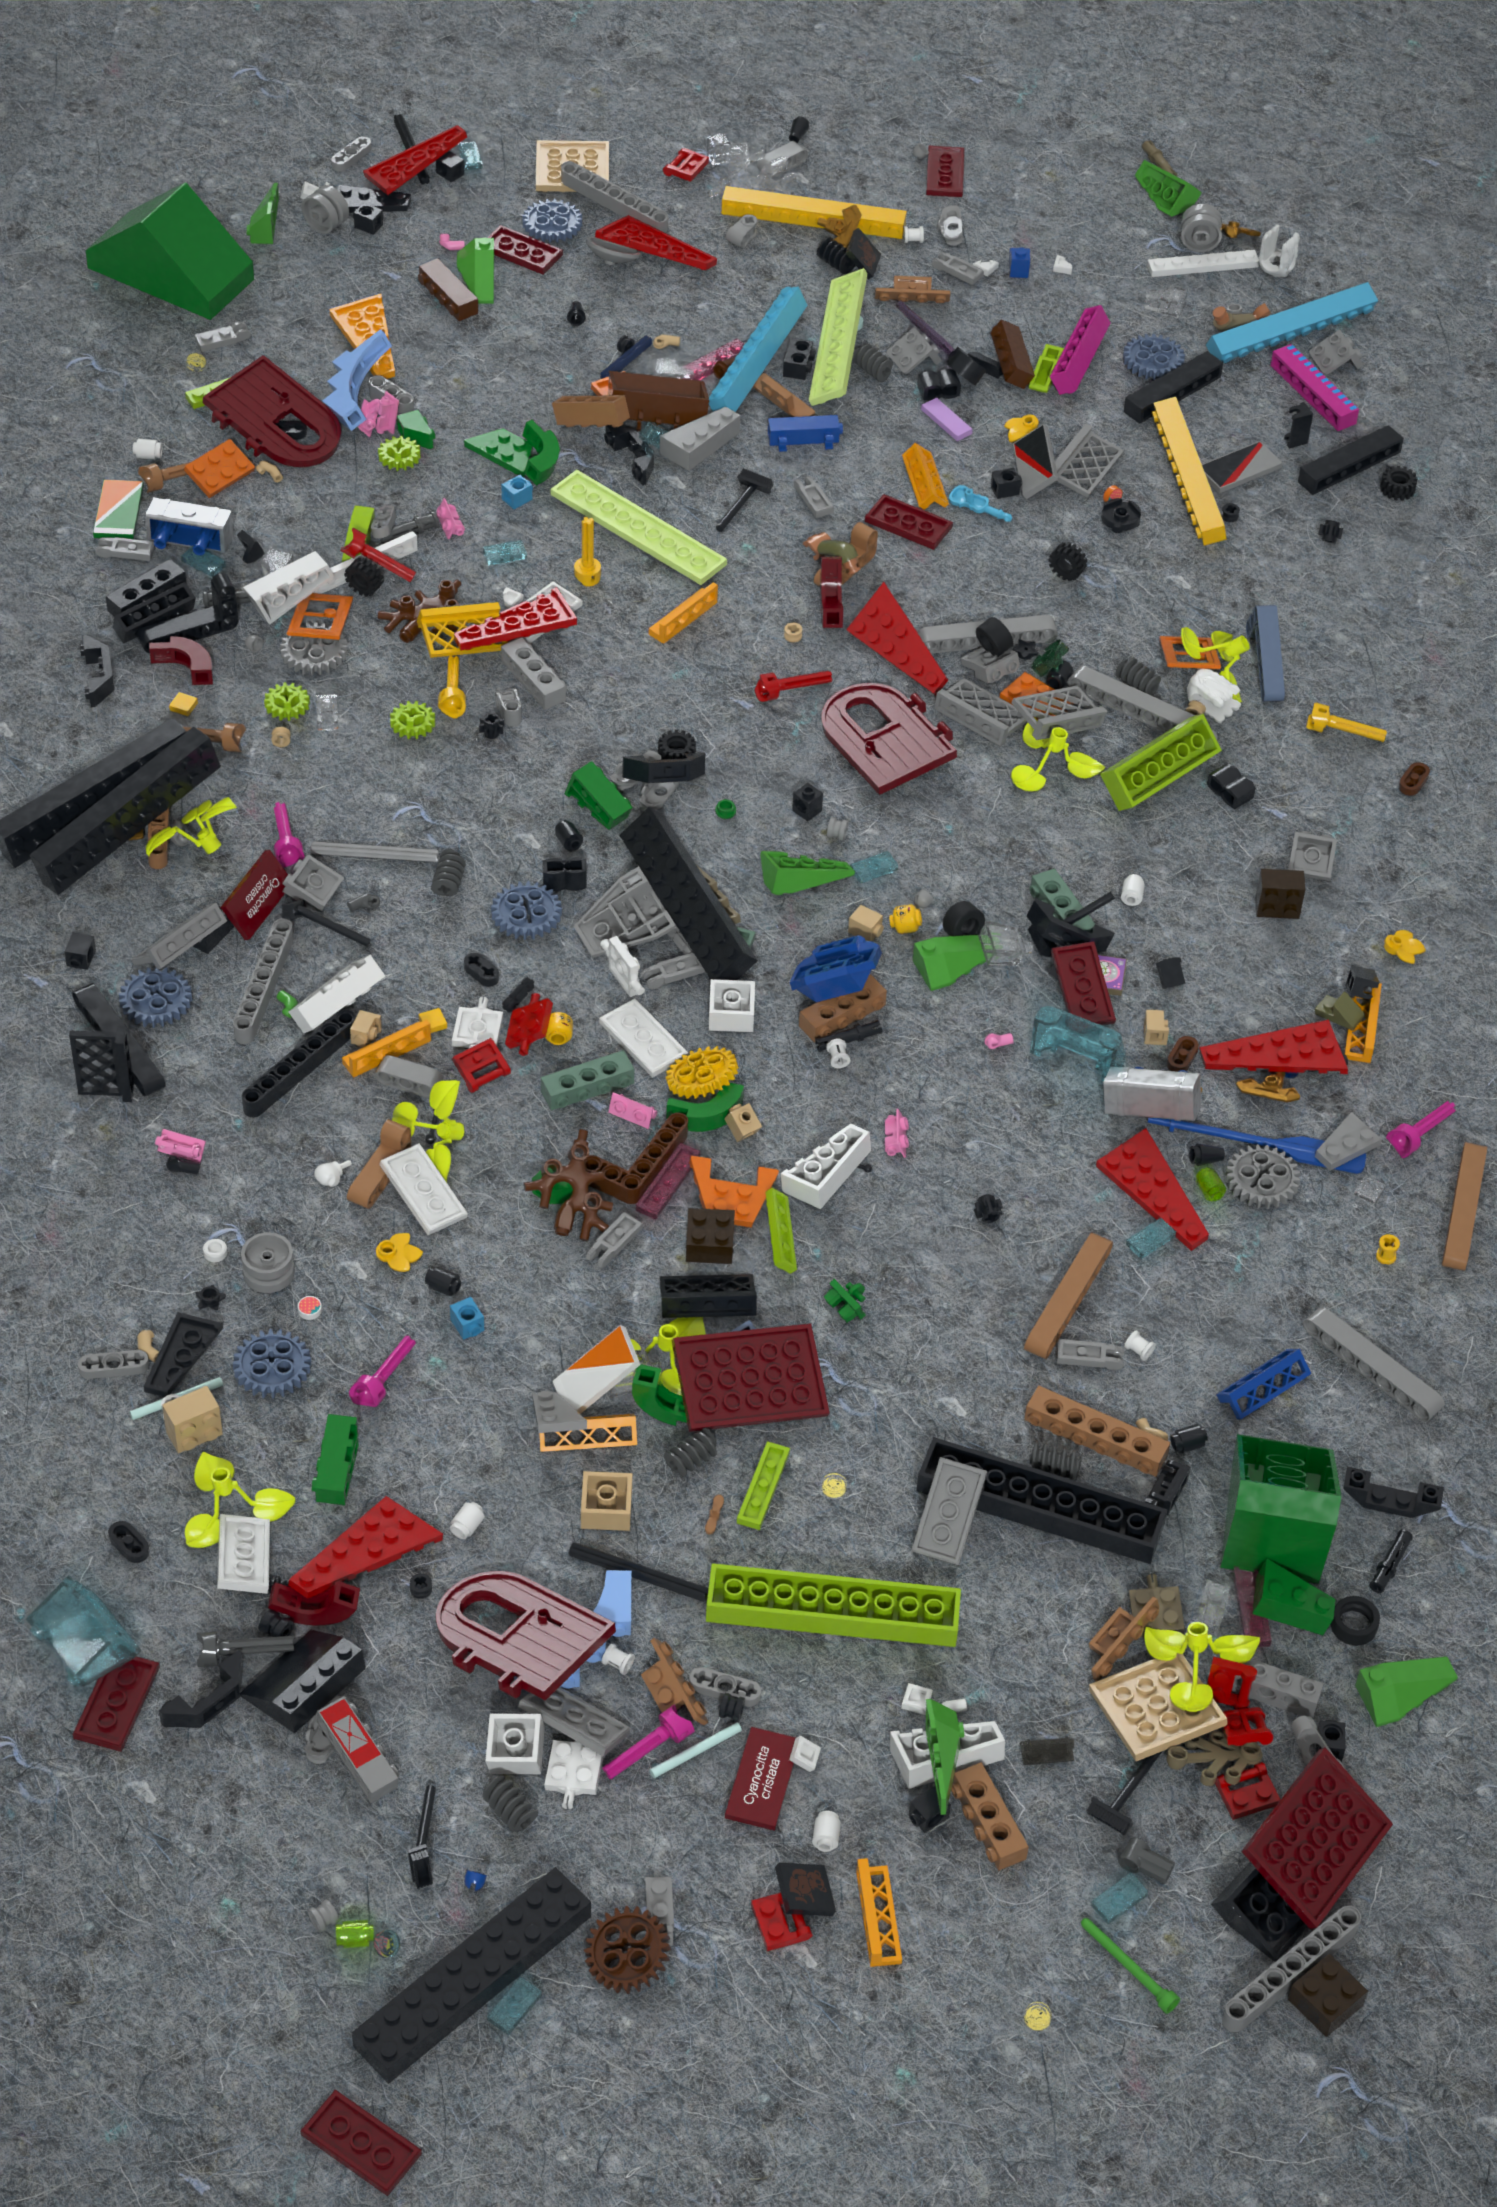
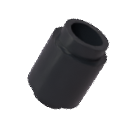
M1058 660L1047 674V685L1055 690L1063 688L1073 674V667L1070 663Z
M563 820L556 825L555 835L567 851L576 850L582 845L583 836L572 822Z
M439 1266L436 1268L430 1267L425 1276V1284L429 1285V1288L448 1296H452L460 1290L462 1282L459 1274Z
M1199 1424L1175 1430V1433L1170 1434L1171 1445L1176 1453H1186L1205 1447V1441L1208 1440L1205 1428L1200 1427Z

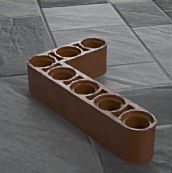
M682 1113L671 1114L629 1170H625L598 1156L589 1155L585 1159V1169L587 1172L602 1171L604 1174V1180L592 1182L589 1186L627 1204L638 1203L687 1139V1116Z

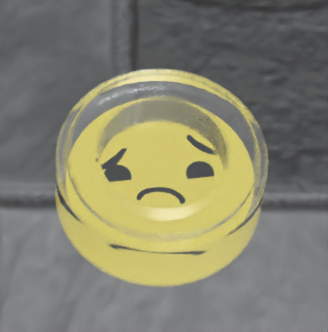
M192 353L188 355L186 365L190 370L199 372L205 369L206 359L201 354Z
M838 1473L826 1475L822 1481L823 1493L831 1498L841 1497L846 1492V1479Z
M1033 2002L1027 2006L1024 2020L1029 2028L1041 2031L1050 2025L1052 2012L1049 2006L1042 2002Z

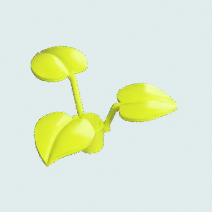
M1188 627L1181 628L1182 643L1186 652L1192 658L1200 659V652L1218 649L1221 657L1229 662L1224 671H1221L1219 675L1224 676L1230 683L1237 685L1234 675L1229 672V668L1240 659V654L1250 649L1247 639L1241 635L1232 640V634L1214 631L1211 633L1214 646L1201 648L1196 634ZM1239 693L1233 694L1232 698L1240 703L1243 702Z
M1027 723L1022 734L1023 741L1031 748L1043 747L1046 749L1048 747L1036 771L1030 766L1019 765L1012 770L1011 779L1013 784L1025 791L1033 792L1042 789L1046 782V778L1039 774L1051 751L1058 753L1063 749L1065 760L1069 762L1067 765L1068 770L1079 778H1091L1104 771L1105 766L1083 753L1072 752L1069 756V744L1066 743L1068 733L1065 729L1060 727L1053 728L1049 738L1036 740L1032 736L1034 729Z
M229 797L218 801L214 805H212L210 800L204 801L198 807L190 810L181 820L183 824H187L196 819L202 829L197 834V840L177 826L173 828L169 826L149 839L146 845V854L149 857L155 848L170 839L176 832L195 843L197 847L202 846L207 854L213 853L221 846V843L217 839L209 819L227 810L237 808ZM202 822H206L208 829L205 828Z
M458 1080L439 1081L431 1089L430 1106L435 1109L434 1115L444 1120L439 1125L417 1122L418 1109L410 1102L399 1103L393 1111L392 1121L409 1127L411 1129V1137L414 1134L415 1126L437 1129L438 1136L444 1140L434 1143L433 1149L426 1150V1154L446 1182L451 1165V1153L448 1147L443 1144H451L452 1140L458 1141L464 1136L463 1124L448 1118L457 1098L460 1084Z
M703 1317L677 1318L669 1324L661 1326L658 1337H653V1341L643 1353H641L640 1345L635 1340L630 1339L638 1360L643 1359L655 1344H658L662 1351L670 1352L672 1369L663 1371L660 1379L666 1389L681 1396L672 1339L706 1334Z
M202 1452L195 1468L194 1480L200 1490H215L213 1492L214 1515L212 1517L209 1514H199L188 1521L185 1527L186 1545L194 1548H204L219 1542V1496H228L233 1489H236L249 1505L255 1506L253 1514L256 1518L270 1519V1522L284 1516L295 1504V1497L288 1492L268 1488L258 1491L255 1495V1501H253L238 1486L237 1481H232L235 1471L231 1462Z
M1202 1622L1191 1623L1185 1635L1173 1630H1159L1150 1627L1145 1628L1144 1634L1148 1653L1158 1660H1173L1177 1653L1183 1654L1187 1645L1194 1652L1193 1683H1178L1170 1691L1171 1702L1181 1710L1189 1712L1201 1711L1207 1708L1213 1700L1211 1687L1206 1684H1197L1198 1655L1205 1651L1208 1644L1214 1654H1220V1658L1243 1664L1254 1656L1260 1643V1637L1246 1635L1222 1636L1213 1643L1212 1635H1208L1207 1625Z

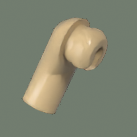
M662 334L654 339L653 345L657 349H663L669 345L679 346L680 337Z
M142 1330L137 1336L138 1350L146 1352L148 1359L155 1363L159 1351L151 1346L152 1338L155 1337L154 1333L151 1330Z

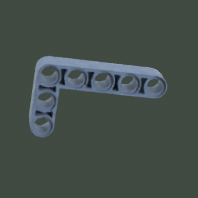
M1258 605L1253 608L1246 622L1247 638H1256L1262 702L1284 701L1285 688L1277 606Z

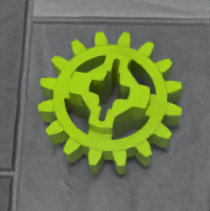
M392 436V440L385 439V443H380V448H378L379 462H382V466L388 465L390 470L393 467L396 468V471H399L400 468L407 470V466L413 468L414 463L418 464L419 459H421L420 445H416V440L410 441V437L403 439V436H400L396 439V437Z
M284 682L283 686L280 687L276 684V689L269 688V693H265L264 705L267 714L272 713V718L279 716L280 721L283 718H287L290 721L291 717L299 719V714L305 715V710H309V695H307V690H302L301 685L295 687V684L292 683L290 686H287L286 682Z
M407 701V705L400 703L399 708L394 707L393 713H390V727L393 728L394 733L399 732V737L407 735V739H410L411 736L418 739L419 735L426 737V732L431 733L432 727H435V712H432L431 707L426 708V703L418 705V701H415L414 704Z

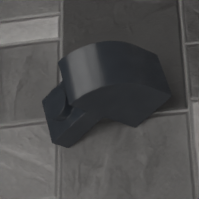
M958 346L950 353L946 361L949 367L975 386L987 371Z

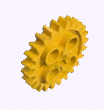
M708 1046L703 1051L701 1048H698V1051L695 1053L690 1051V1055H682V1060H675L676 1065H670L671 1070L666 1071L668 1075L666 1080L669 1090L674 1095L678 1094L679 1097L685 1095L686 1099L694 1095V1098L697 1099L701 1094L703 1097H706L707 1093L715 1094L716 1089L723 1090V1085H730L729 1080H735L734 1075L738 1074L737 1069L739 1067L731 1050L726 1051L725 1048L719 1050L718 1046L711 1050L710 1046Z

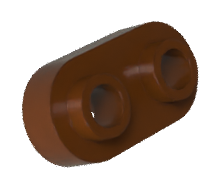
M1420 762L1411 764L1400 779L1399 790L1408 796L1418 794L1429 778V767Z
M1183 1036L1177 1040L1167 1060V1067L1170 1071L1178 1072L1189 1069L1199 1048V1043L1195 1038Z

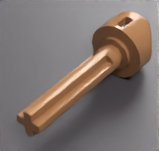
M153 463L139 467L138 474L147 484V493L161 490L163 488V481L188 475L184 471V467L189 463L159 469L158 465Z
M226 723L223 730L197 728L210 737L211 742L222 743L225 751L241 752L239 743L246 731L244 724ZM183 727L186 731L191 729V727Z

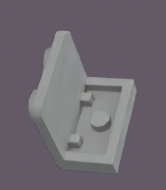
M915 327L887 350L888 356L904 374H908L928 356L936 366L942 361L938 356L940 353L938 348L934 344L930 345L929 342L931 340L924 332L920 334Z
M1340 329L1309 351L1324 375L1330 374L1350 359L1357 370L1364 366L1360 360L1363 357L1357 347L1355 349L1352 348L1355 344L1349 336L1345 337Z

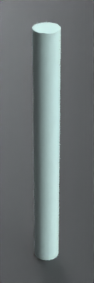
M218 1377L176 1393V1395L181 1397L204 1386H208L211 1391L223 1386V1382ZM163 1399L129 1411L132 1420L161 1410Z
M736 1722L649 1769L651 1776L656 1778L742 1731L741 1726Z

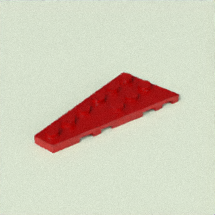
M456 125L363 170L364 176L385 194L389 195L466 139V131Z
M629 215L596 230L595 233L596 238L701 270H708L717 264L718 258Z
M883 582L846 630L937 696V692L948 682V678L900 607L887 584Z
M555 587L551 589V593L548 595L540 594L532 602L524 601L500 612V616L497 618L489 617L481 625L473 624L455 632L454 641L460 651L471 650L475 647L489 646L493 643L529 637L534 634L547 633L561 628H569L570 626L577 625V617L559 589Z
M1329 1019L1199 1047L1204 1067L1210 1070L1248 1068V1071H1256V1068L1268 1069V1072L1304 1073L1306 1070H1319V1073L1327 1074L1328 1071H1340V1074H1348V1067Z
M1147 1128L1097 1160L1096 1167L1188 1249L1192 1251L1208 1240V1231Z
M385 1496L289 1579L288 1586L307 1599L329 1590L337 1580L343 1581L347 1579L350 1581L363 1571L371 1572L401 1559L402 1555L412 1550L417 1552L430 1542H440L443 1540V1533Z

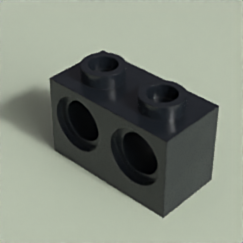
M796 338L790 339L784 359L783 377L806 380L807 373H811L812 361L815 360L816 349H813V341Z

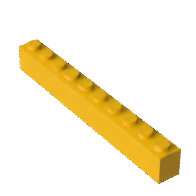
M726 186L722 197L721 214L738 217L749 214L754 215L759 220L825 228L817 225L819 218L826 220L829 218L844 219L842 210L852 205H857L862 214L857 228L864 234L902 239L904 226H906L907 211Z
M1172 397L1155 402V411H1152L1154 423L1158 422L1156 424L1158 434L1163 435L1161 437L1163 447L1168 448L1166 449L1167 458L1169 461L1172 460L1171 468L1173 474L1177 473L1175 477L1178 487L1182 486L1180 488L1183 500L1187 499L1185 505L1187 512L1192 513L1190 514L1192 525L1197 526L1195 527L1197 539L1201 538L1204 546L1227 540L1224 522L1177 398Z

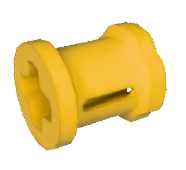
M1391 1234L1383 1235L1380 1238V1248L1376 1252L1378 1262L1390 1265L1396 1261V1251L1400 1246L1399 1239Z

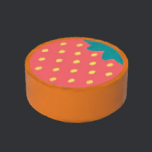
M1112 485L1105 491L1103 500L1106 503L1112 499H1121L1123 492L1119 487Z

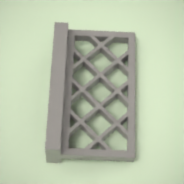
M1085 423L1056 459L1055 465L1058 475L1057 481L1088 498L1122 456L1124 450L1092 433V426ZM1092 440L1098 443L1099 446H1091L1089 441ZM1101 451L1103 456H1095L1093 452ZM1106 451H1112L1116 455L1108 456ZM1081 452H1088L1090 457H1082ZM1105 461L1107 466L1099 467L1097 462ZM1092 462L1094 467H1086L1085 463ZM1072 463H1080L1081 468H1073ZM1096 472L1098 477L1090 478L1089 473ZM1084 473L1085 478H1077L1076 474ZM1071 474L1072 479H1067L1062 475ZM1088 483L1089 489L1086 490L1080 484Z
M965 678L947 691L941 689L937 692L935 710L999 746L1005 744L1006 738L1027 723L1026 719L1012 704ZM966 687L971 691L962 690L961 688ZM964 697H973V699H964ZM978 697H984L987 700H978ZM980 706H990V709H981ZM997 715L1007 716V718H998ZM1011 716H1018L1021 719H1013Z
M1078 685L1017 697L1012 700L1014 707L1034 729L1032 736L1036 740L1049 738L1052 729L1056 727L1065 729L1068 734L1099 728L1102 726L1108 712L1103 706L1096 707ZM1075 693L1078 696V698L1070 696L1069 694ZM1054 697L1063 699L1064 702L1056 700ZM1040 700V701L1046 702V703H1048V705L1042 704V703L1037 702V701ZM1068 701L1078 705V707L1070 705L1066 702ZM1022 704L1032 706V708H1028L1026 706H1023ZM1050 705L1062 708V710L1051 707ZM1034 708H1037V709L1046 711V713H1042V712H1039V711H1037V710H1034Z
M211 903L132 958L131 961L134 965L154 962L157 969L163 968L227 922L217 903Z

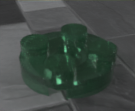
M1056 640L1044 649L1046 652L1042 656L1039 654L1032 663V669L1040 677H1043L1051 667L1055 669L1063 662L1061 657L1069 651V647L1062 640Z

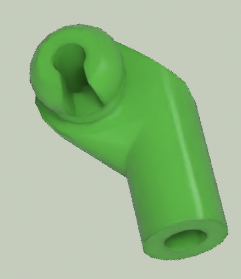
M281 990L276 998L285 1005L282 1013L288 1018H292L289 1011L298 1005V1001L284 990Z

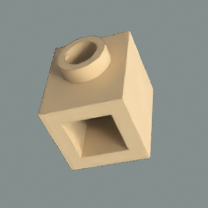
M860 905L849 917L848 933L854 936L860 935L866 941H873L875 937L881 935L884 929L882 925L883 915Z
M750 1103L744 1106L741 1104L733 1106L729 1109L730 1113L725 1117V1121L737 1142L756 1134L762 1128Z

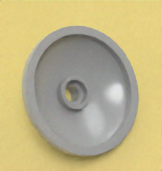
M595 236L587 237L586 240L588 247L593 253L604 259V263L609 265L628 263L638 259L641 255L639 250L602 240Z

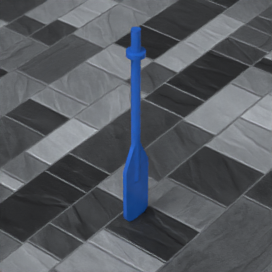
M1148 1117L1147 1123L1169 1127V1132H1173L1174 1128L1255 1145L1259 1144L1260 1146L1268 1145L1270 1148L1277 1147V1151L1281 1153L1285 1151L1286 1156L1292 1157L1297 1162L1325 1167L1315 1157L1317 1149L1325 1142L1324 1140L1304 1136L1271 1139L1182 1120L1175 1121L1174 1119ZM1366 1153L1336 1167L1335 1170L1355 1174L1363 1172Z

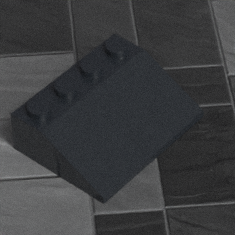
M311 1629L294 1644V1651L285 1652L240 1692V1697L293 1733H296L318 1710L328 1704L366 1669L363 1651L344 1637Z
M1251 1862L1211 1903L1231 1928L1274 1962L1287 1951L1308 1927Z

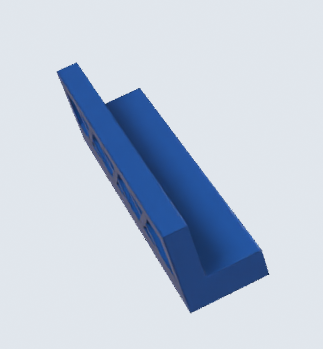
M1286 1349L1216 1395L1220 1403H1229L1237 1420H1241L1309 1376L1311 1372L1300 1349ZM1295 1362H1298L1302 1371L1297 1376L1290 1374L1292 1365ZM1277 1374L1284 1375L1280 1387L1273 1385L1275 1375ZM1260 1385L1266 1387L1264 1397L1261 1399L1255 1397L1257 1387ZM1241 1397L1249 1398L1247 1407L1241 1411L1237 1400Z

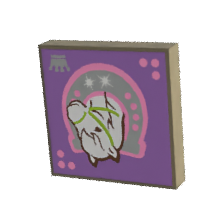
M1098 955L1108 993L1122 996L1127 959Z

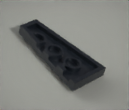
M339 185L337 189L347 201L349 213H354L363 203L382 209L383 212L408 211L411 202V194L403 192H392L387 195L382 190Z
M177 1312L145 1382L144 1392L162 1397L170 1395L223 1330V1323Z

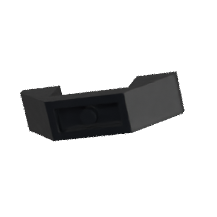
M606 425L605 442L614 451L628 447L637 456L636 459H633L632 474L642 486L646 485L654 468V451L636 429Z
M83 635L84 644H80L81 656H85L86 664L99 663V669H103V671H99L100 677L87 678L88 687H84L85 698L90 699L91 707H96L114 691L109 646L96 639Z
M705 752L684 753V759L646 760L643 755L623 756L622 777L645 783L691 781L705 774L706 754Z
M1037 898L1034 899L1026 917L1043 938L1062 946L1094 941L1097 952L1107 950L1114 937V932L1095 924L1091 933L1053 917L1055 906Z
M1351 1467L1346 1469L1343 1489L1363 1508L1409 1518L1441 1509L1444 1487L1420 1482L1417 1493L1372 1484L1370 1483V1471Z
M237 1650L232 1655H227L219 1664L220 1678L225 1683L219 1684L214 1692L206 1698L198 1700L193 1708L179 1695L173 1700L164 1703L159 1710L161 1724L164 1727L201 1728L239 1699L243 1675L242 1653Z

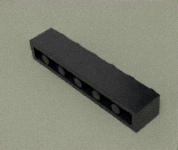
M1208 351L1196 356L1166 375L1157 378L1152 383L1129 394L1125 398L1124 413L1139 424L1152 417V411H1155V402L1176 397L1179 402L1221 378L1223 362Z
M1387 425L1340 449L1319 457L1315 461L1300 467L1298 483L1312 495L1319 493L1401 453L1404 438Z

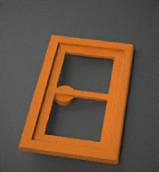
M312 593L297 604L286 634L288 636L340 640L353 602V596ZM310 600L340 602L337 612L332 608L325 609L324 613L306 612ZM304 616L334 618L330 630L301 628Z
M1175 636L1159 637L1168 667L1221 669L1216 649L1200 652L1201 658L1195 659L1200 661L1206 659L1207 663L1177 662L1175 654L1189 655L1187 652L1174 651L1172 644H1183L1182 638ZM1197 637L1202 648L1214 646L1211 638Z

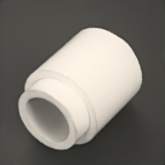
M138 438L137 442L133 443V454H136L137 458L156 460L162 457L163 445L157 440Z
M1132 874L1124 880L1121 900L1126 905L1136 906L1142 902L1145 887L1142 877Z
M475 1502L464 1503L451 1521L450 1531L456 1537L463 1540L470 1537L485 1518L482 1507Z
M822 1811L815 1819L812 1843L820 1851L829 1852L838 1847L841 1822L835 1812Z

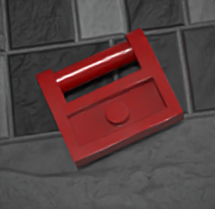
M682 148L678 152L677 157L663 168V173L666 176L674 175L691 182L709 163V157L687 148Z
M492 1038L452 1058L453 1063L465 1080L466 1086L471 1093L478 1091L480 1086L500 1076L505 1077L511 1074L508 1063ZM496 1062L498 1068L474 1079L473 1073Z
M1213 1656L1207 1685L1213 1691V1699L1218 1703L1234 1706L1236 1710L1249 1708L1250 1701L1248 1698L1252 1682L1257 1676V1670L1250 1665ZM1235 1675L1242 1677L1239 1695L1231 1693Z
M1252 1707L1223 1711L1227 1717V1725L1221 1728L1228 1746H1242L1251 1742H1260L1263 1745H1268L1273 1741L1274 1737L1272 1731L1266 1726L1265 1713L1262 1708ZM1248 1721H1252L1257 1729H1251Z
M1263 1762L1255 1764L1253 1768L1243 1770L1239 1781L1240 1783L1257 1777L1258 1783L1230 1791L1228 1786L1232 1784L1225 1781L1223 1774L1218 1775L1215 1785L1232 1820L1276 1807L1281 1800Z
M781 1893L751 1900V1907L767 1951L809 1940L813 1936L810 1927L806 1926L803 1915L791 1914L797 1930L790 1933L781 1908L783 1904Z

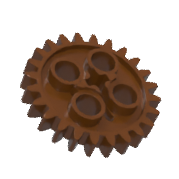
M625 1906L624 1913H620L618 1908H615V1916L611 1917L606 1912L605 1922L596 1920L599 1925L598 1930L590 1928L594 1937L586 1938L585 1940L591 1946L584 1949L585 1954L590 1956L585 1962L588 1966H592L589 1972L592 1976L597 1975L595 1980L599 1984L604 1982V1987L607 1990L613 1986L615 1992L619 1993L623 1987L626 1993L630 1994L631 1987L634 1986L640 1992L642 1983H645L648 1987L651 1986L649 1981L651 1977L659 1980L656 1974L657 1970H666L662 1965V1961H670L668 1955L664 1953L671 1950L670 1945L665 1943L670 1937L667 1933H663L666 1928L663 1923L659 1924L660 1920L655 1915L651 1918L649 1910H645L642 1914L641 1909L636 1906L632 1913L630 1908ZM646 1932L643 1939L635 1940L638 1933ZM620 1933L618 1940L609 1942L613 1934ZM639 1958H646L643 1965L635 1966ZM620 1959L616 1967L609 1968L611 1961Z

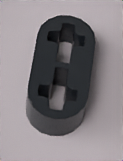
M279 421L275 423L276 426L294 440L303 439L307 435L306 424L302 421Z
M470 953L465 956L464 969L470 976L486 987H491L498 983L499 971L497 967L478 953Z

